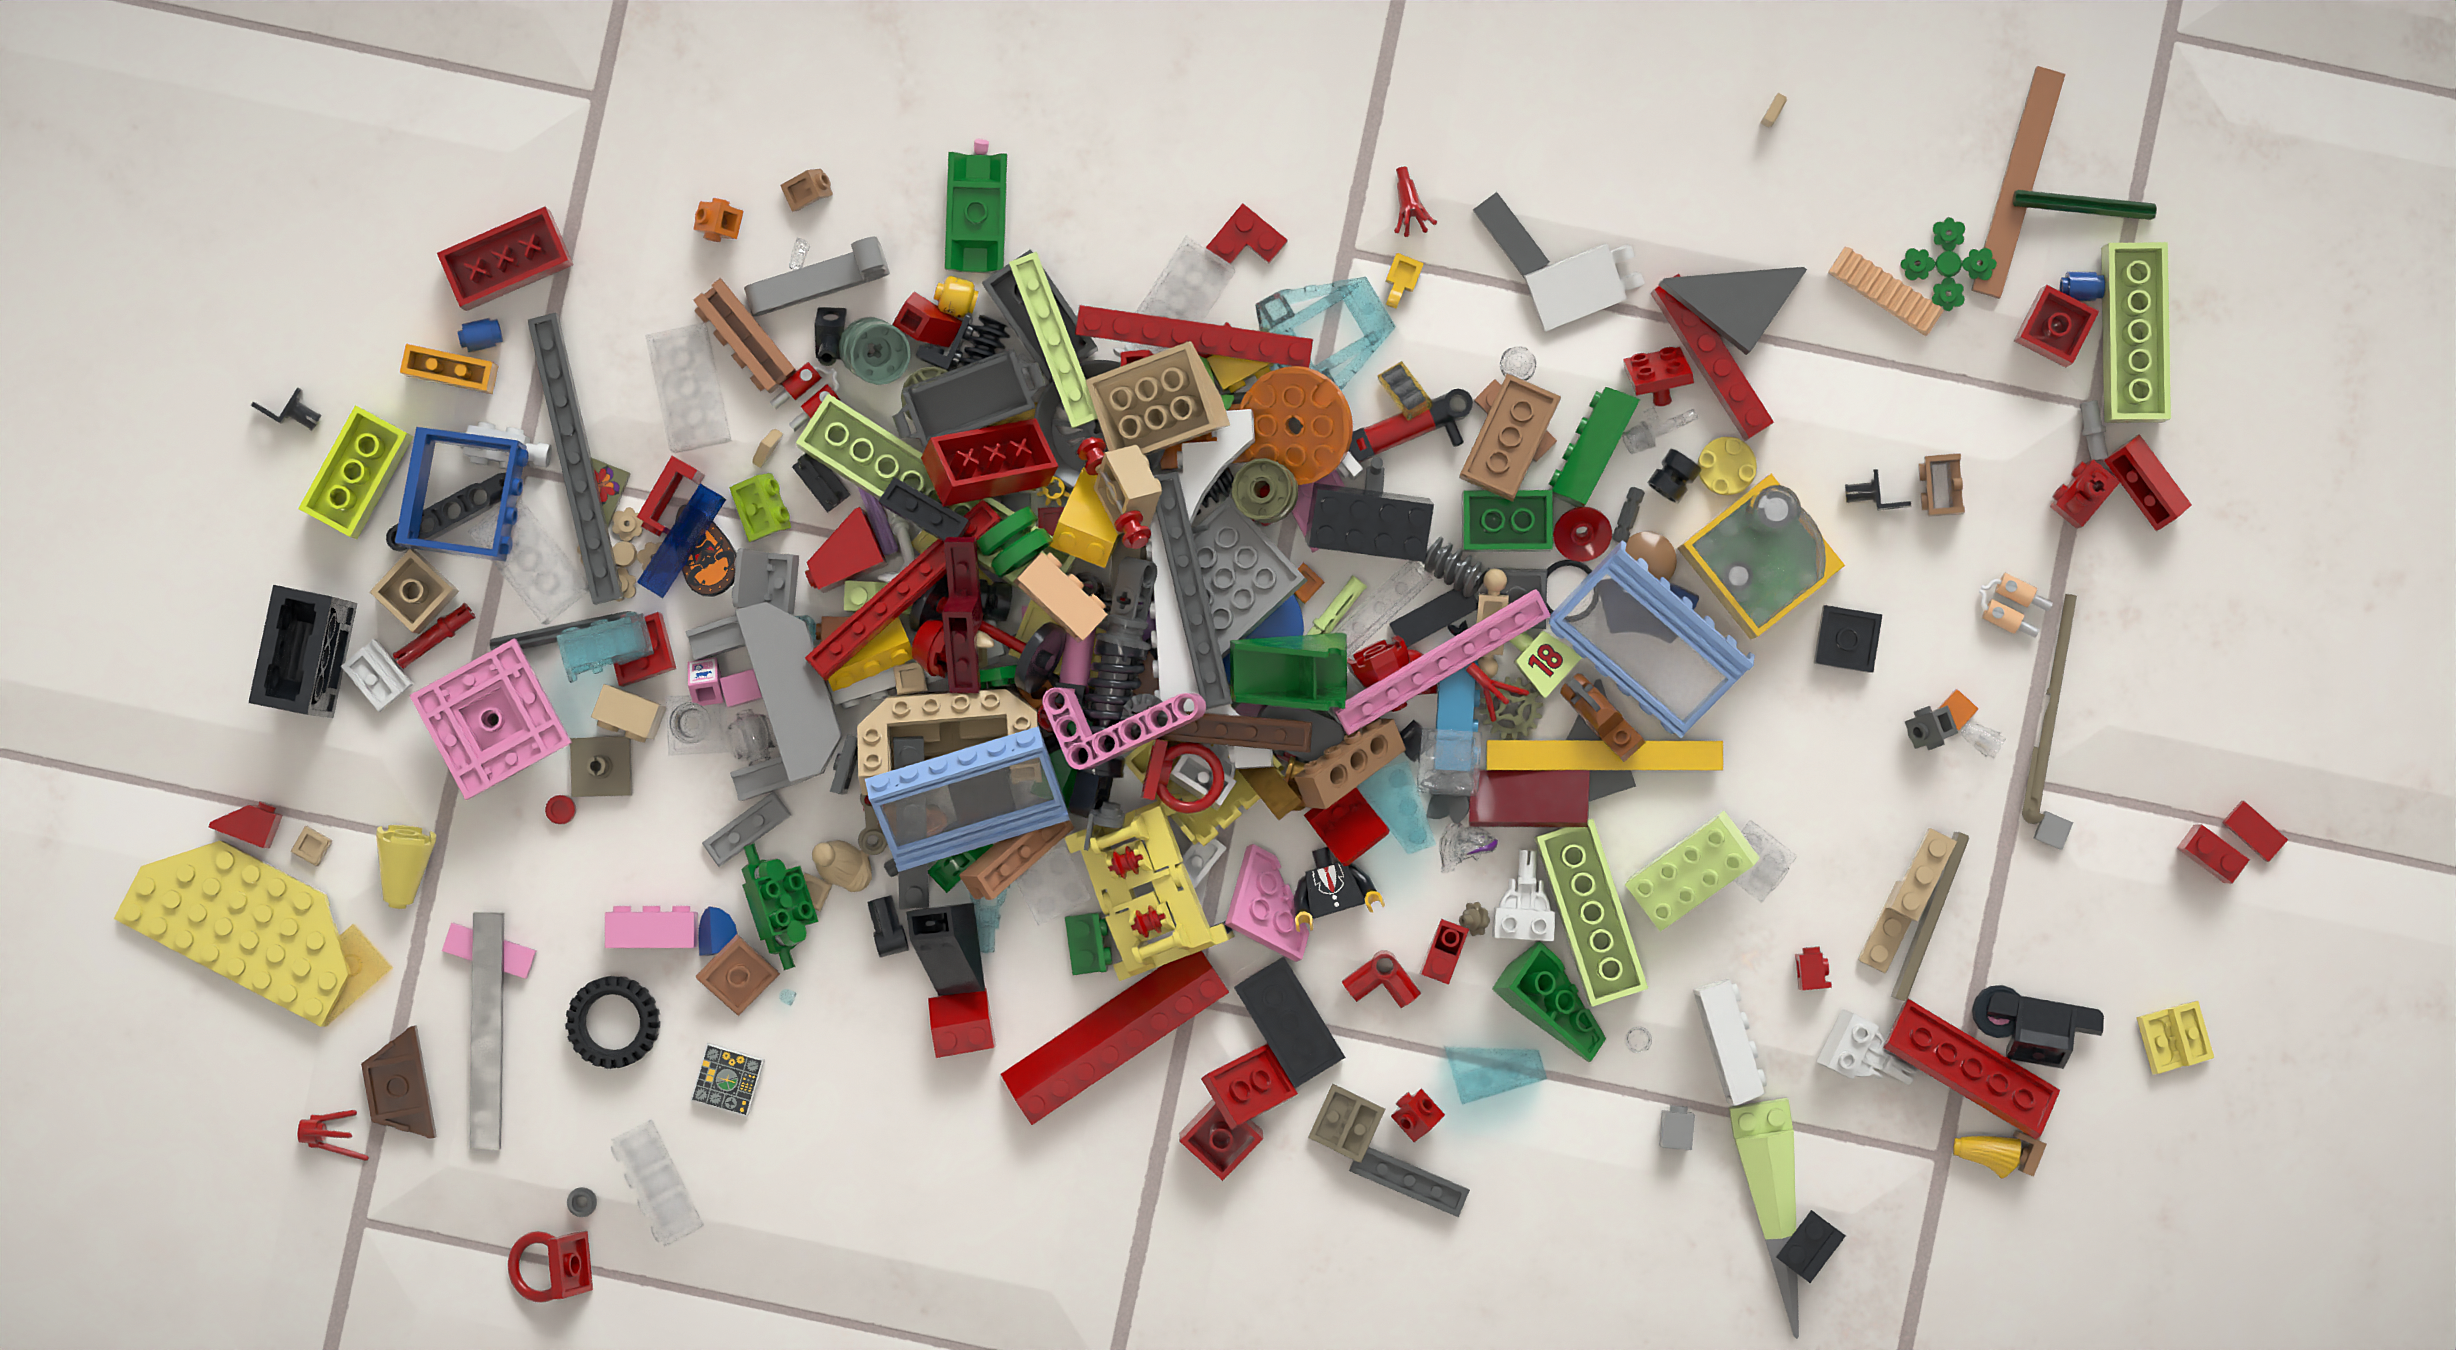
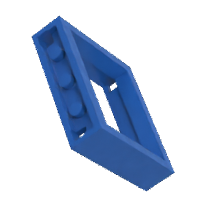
M416 427L395 543L404 548L506 562L507 554L511 553L513 546L511 537L512 526L516 524L518 519L516 504L518 496L523 491L521 476L523 467H526L528 463L527 446L518 440ZM435 443L510 453L492 549L418 539Z

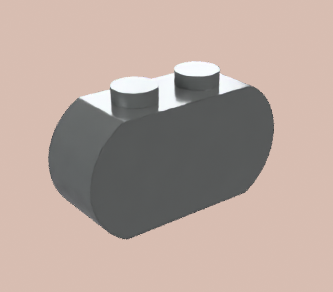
M1263 705L1257 717L1313 722L1311 752L1272 750L1273 753L1283 756L1285 752L1295 755L1296 761L1307 764L1317 760L1324 755V751L1327 748L1338 745L1344 740V733L1338 722L1309 709Z

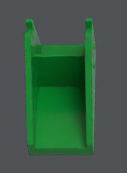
M1342 632L1230 640V690L1232 700L1240 703L1328 711L1330 707L1345 709L1347 697V634Z

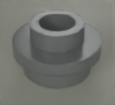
M585 1187L576 1188L567 1198L569 1211L577 1217L589 1216L597 1206L595 1193ZM582 1196L587 1199L588 1204L586 1207L578 1205L579 1197Z

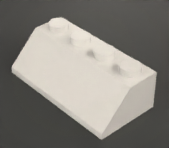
M1725 979L1693 989L1727 1103L1737 1106L1765 1094L1763 1087L1767 1086L1763 1070H1757L1754 1058L1758 1057V1052L1754 1041H1748L1745 1030L1750 1029L1745 1012L1740 1013L1737 1001H1741V996L1736 983L1731 984L1729 979Z

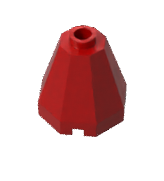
M1399 636L1391 637L1393 641L1391 644H1387L1385 639L1377 641L1353 654L1355 660L1347 659V667L1350 673L1365 689L1409 664L1408 649L1403 638ZM1407 701L1391 711L1396 712L1405 708L1408 705Z

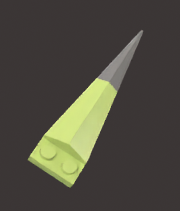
M1782 1098L1729 1107L1733 1138L1766 1241L1792 1333L1798 1339L1797 1273L1776 1258L1796 1231L1794 1129L1789 1100Z

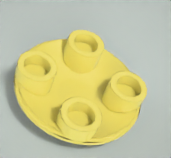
M1720 437L1711 441L1704 447L1698 459V466L1702 469L1699 473L1701 481L1709 490L1720 495H1734L1742 492L1752 483L1756 475L1757 463L1752 449L1744 441L1735 437Z

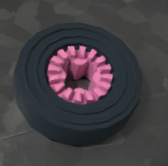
M1990 986L1982 990L1975 998L1972 1007L1973 1020L1978 1029L1988 1036L1995 1038L2009 1037L2014 1032V1021L2001 1018L1996 1020L1994 1017L1986 1016L1990 997L1996 992L2020 994L2007 986Z

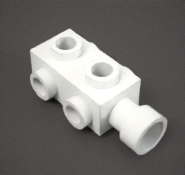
M478 422L477 426L468 425L467 432H463L518 440L527 446L528 461L534 462L535 466L546 468L549 466L552 445L540 442L537 445L530 444V438L524 435V430L507 427L506 432L495 430L496 425ZM460 446L463 449V454L471 457V463L488 466V461L490 460L500 462L499 468L507 470L510 453Z

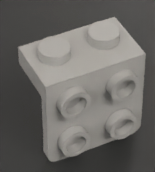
M740 548L734 563L733 606L744 608L767 602L788 614H794L799 555L766 553Z

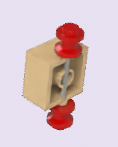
M1087 438L1080 444L1077 455L1081 460L1088 461L1085 465L1088 475H1098L1094 489L1117 534L1125 533L1122 542L1127 548L1139 549L1145 546L1151 537V531L1148 526L1151 524L1159 497L1162 494L1161 484L1157 478H1154L1147 457L1142 455L1138 445L1103 453L1106 448L1103 439Z

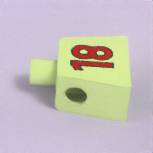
M1541 631L1535 639L1526 632H1523L1510 640L1522 652L1514 661V664L1528 682L1532 683V687L1536 692L1540 693L1539 696L1542 699H1545L1582 659L1572 648L1545 631Z

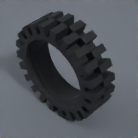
M608 976L587 983L585 987L577 992L575 998H572L569 1003L571 1006L566 1012V1017L568 1018L567 1023H565V1030L568 1029L569 1036L567 1038L569 1042H572L573 1050L579 1053L586 1062L589 1061L593 1063L592 1065L605 1067V1069L622 1068L642 1059L652 1049L654 1041L657 1040L659 1035L657 1032L661 1023L658 1015H660L659 1008H656V1001L648 993L649 990L639 985V982L623 976ZM611 994L627 998L637 1009L640 1018V1027L635 1039L628 1046L617 1050L605 1049L596 1044L590 1037L586 1027V1017L592 1004L599 998Z

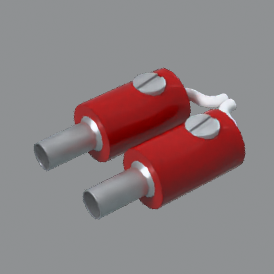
M807 362L781 384L784 390L770 401L777 410L791 397L796 401L822 379L817 372L818 370H822L826 374H833L832 382L835 385L833 390L826 384L800 406L803 412L789 423L795 432L813 417L827 394L841 401L836 394L839 389V383L836 380L838 373L834 368L831 370L826 369L824 366L813 368Z

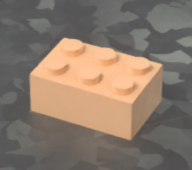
M1040 553L1013 582L1057 624L1064 628L1075 641L1081 642L1108 615L1103 610L1106 605L1094 594L1088 596L1082 590L1084 584L1073 574L1067 576L1059 569L1062 566L1061 562L1051 553L1048 555Z

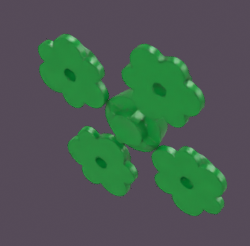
M1947 217L1944 222H1936L1933 225L1934 243L1936 245L1942 244V248L1945 250V252L1937 257L1936 262L1933 258L1928 257L1929 253L1926 249L1918 251L1915 248L1908 249L1905 253L1906 259L1901 261V268L1905 270V276L1908 280L1913 281L1918 277L1922 280L1926 279L1929 275L1928 272L1932 271L1935 266L1938 273L1946 277L1942 280L1941 284L1934 285L1933 292L1935 294L1932 297L1933 304L1943 306L1945 311H1951L1953 307H1960L1964 304L1965 298L1962 294L1964 287L1962 284H1956L1955 280L1951 278L1957 275L1962 267L1965 271L1969 272L1971 279L1979 277L1981 280H1989L1992 276V270L1997 266L1996 260L1992 259V251L1988 248H1982L1980 251L1977 249L1970 250L1969 257H1966L1962 262L1960 256L1953 252L1956 245H1961L1964 242L1965 225L1959 221L1954 222V219L1951 217ZM1948 231L1952 233L1950 236L1946 234ZM1920 262V265L1916 266L1915 263Z

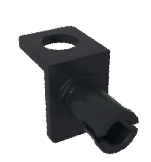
M817 308L814 325L815 354L820 364L824 366L833 365L836 359L842 360L840 358L839 343L842 333L845 331L846 308ZM832 314L837 315L839 318L826 320L823 317Z
M298 387L280 416L275 415L256 402L251 404L252 407L280 424L283 423L285 418L291 417L311 431L317 424L306 417L309 416L319 422L322 416L320 413H316L299 402V396L303 390Z
M1873 469L1874 479H1871L1869 483L1845 484L1846 493L1858 492L1856 494H1846L1847 503L1873 500L1877 505L1878 511L1912 507L1911 501L1881 504L1878 469Z

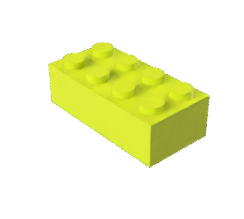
M355 405L298 509L343 534L358 539L414 436Z

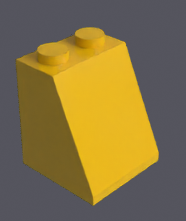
M1083 467L1058 521L1050 547L1105 568L1122 533L1117 534L1094 489L1098 475H1088Z

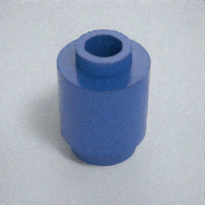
M2067 272L2066 276L2060 279V291L2078 301L2102 299L2105 292L2104 275H2097L2096 272Z
M490 318L464 323L462 324V330L457 331L461 348L467 347L469 353L496 347V343L503 342L498 319L490 320Z

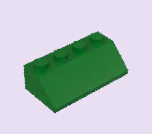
M1605 387L1602 393L1595 392L1589 404V407L1593 408L1589 418L1583 417L1575 431V433L1579 434L1575 445L1569 443L1562 456V459L1566 460L1565 465L1561 471L1555 470L1548 485L1553 487L1552 495L1575 507H1584L1587 504L1640 399L1609 387Z

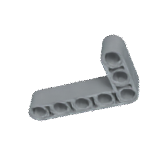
M867 237L851 244L853 252L745 286L744 290L752 316L771 313L889 275L890 272L884 252L877 237Z

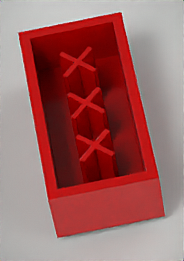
M546 206L437 252L459 307L465 311L574 265L554 217Z
M1036 418L931 437L921 456L942 506L1049 486L1058 468V464Z

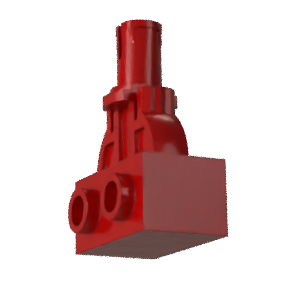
M2094 459L2086 464L2081 461L2070 474L2074 477L2067 486L2062 484L2052 495L2055 501L2050 507L2076 529L2083 527L2120 483L2118 479Z

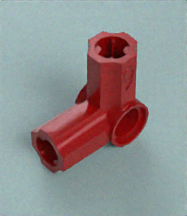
M1387 950L1377 952L1372 959L1341 981L1356 1002L1380 984L1384 985L1400 1008L1410 1004L1421 994V991L1399 964L1395 955ZM1382 958H1388L1392 961L1393 966L1390 971L1381 972L1376 968L1377 962Z

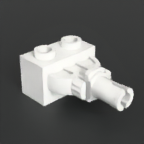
M1201 743L1217 755L1224 769L1225 780L1223 790L1217 801L1211 806L1218 810L1237 782L1233 779L1236 769L1235 763H1230V758H1228L1229 746L1214 744L1211 747V744ZM1184 754L1171 771L1169 779L1201 799L1210 790L1213 775L1209 764L1203 758L1194 754Z
M1519 850L1517 890H1515V879H1509L1508 890L1502 896L1499 907H1494L1492 937L1554 941L1556 912L1551 911L1549 899L1544 893V881H1538L1536 892L1538 851L1529 850V864L1527 865L1528 850Z
M1842 1009L1816 1061L1851 1079H1854L1855 1076L1865 1077L1870 1075L1877 1079H1882L1883 1075L1874 1071V1068L1909 1085L1913 1078L1902 1073V1070L1914 1076L1917 1072L1916 1067L1910 1066L1883 1052V1049H1885L1883 1046L1886 1041L1880 1032L1877 1031L1878 1025Z

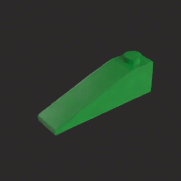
M1541 941L1536 942L1505 968L1492 990L1513 1009L1587 1062H1591L1605 1042L1606 1037L1590 1009H1586L1577 994L1579 990L1568 979L1564 972L1566 968L1562 961Z

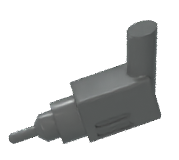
M1378 456L1374 457L1370 467L1366 468L1365 490L1383 492L1385 469L1382 467V458Z

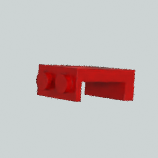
M671 456L637 515V518L643 521L641 527L661 537L662 533L670 536L673 531L658 523L660 517L683 477L700 485L705 475L678 458Z

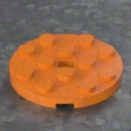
M1301 366L1279 368L1260 377L1242 399L1239 410L1251 409L1254 415L1255 443L1244 451L1249 461L1267 458L1278 462L1294 474L1298 485H1304L1318 481L1332 473L1347 455L1353 435L1351 410L1342 391L1324 374ZM1293 417L1298 419L1301 425H1303L1298 434L1293 433L1289 428V421Z

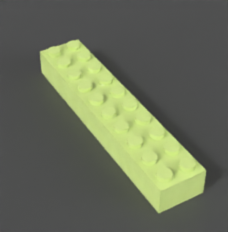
M827 394L796 441L797 448L878 500L895 477L942 504L922 462L921 452L835 397ZM991 497L983 499L1002 520L1015 513ZM982 499L948 505L946 507L964 516ZM1034 526V527H1033L1030 531H1028L1026 534L1030 533L1031 531H1033V530H1035V529H1039V528L1036 527V526ZM1050 545L1041 552L1044 555L1051 553L1062 564L1059 569L1066 575L1077 560V557L1052 548ZM977 547L978 564L996 574L990 565L993 559L1003 550L991 556H983ZM1032 561L1002 577V579L1021 590L1013 581Z

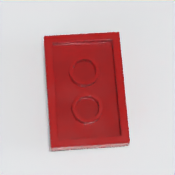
M1268 1043L1209 1072L1201 1078L1231 1130L1298 1094Z

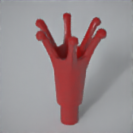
M1406 166L1396 169L1399 181L1397 183L1400 209L1397 227L1394 229V232L1397 234L1400 232L1403 222L1405 225L1404 236L1408 237L1410 218L1416 217L1423 233H1427L1428 228L1424 222L1429 220L1431 224L1436 225L1437 220L1433 219L1422 205L1415 184L1410 179L1408 168Z

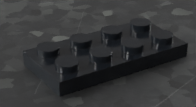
M1284 956L1234 986L1235 991L1295 1088L1346 1058Z

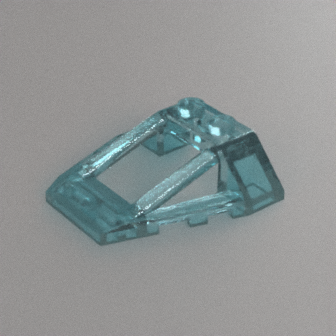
M1366 276L1334 281L1324 285H1309L1299 289H1284L1256 303L1255 307L1260 331L1296 336L1293 331L1295 327L1339 301L1344 300L1364 337L1315 366L1310 359L1309 366L1310 369L1316 370L1331 379L1341 391L1396 327ZM1327 295L1296 314L1290 307V304ZM1358 354L1334 378L1331 376L1329 370ZM1277 364L1279 368L1288 367L1286 365Z

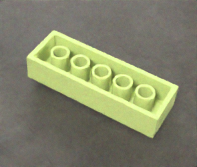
M2168 242L2108 243L2101 248L2102 275H2104L2105 292L2102 298L2104 423H2162L2171 419Z
M1588 819V827H1563L1535 836V842L1588 1005L1593 1007L1648 989L1594 820Z

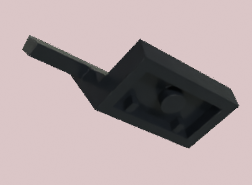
M1996 992L1991 995L1986 1016L2014 1021V1032L2006 1047V1058L2064 1069L2073 1052L2075 1032L2101 1036L2104 1028V1015L2099 1009L2003 992Z

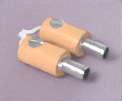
M2006 572L2000 580L1994 579L1989 585L1981 586L1979 593L1982 595L1981 605L1985 609L1982 615L1983 619L2013 634L2020 630L2036 638L2040 629L2023 621L2024 614L1994 599H1991L1988 605H1986L1987 597L1984 590H1989L1994 584H1997L1996 593L2025 607L2032 603L2046 611L2050 610L2053 602L2037 595L2036 587Z

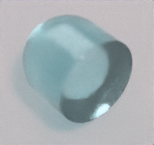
M784 989L779 994L780 1001L789 1006L793 1004L796 997V992L790 989Z

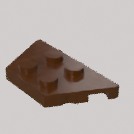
M417 1025L407 1028L406 1031L382 1047L381 1050L362 1062L361 1066L371 1122L391 1126L401 1131L412 1132L432 1139L436 1138L437 1135Z

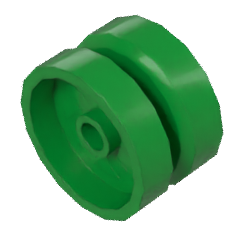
M1030 506L1010 515L976 541L977 547L983 556H991L1003 550L993 559L990 565L998 578H1002L1025 566L1053 542L1045 528L1035 529L1026 534L1035 526L1038 520Z

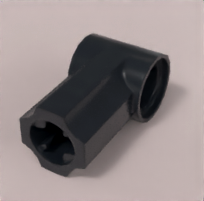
M890 895L868 901V908L875 929L873 935L879 957L882 958L908 951L907 937L903 925H900L893 896Z

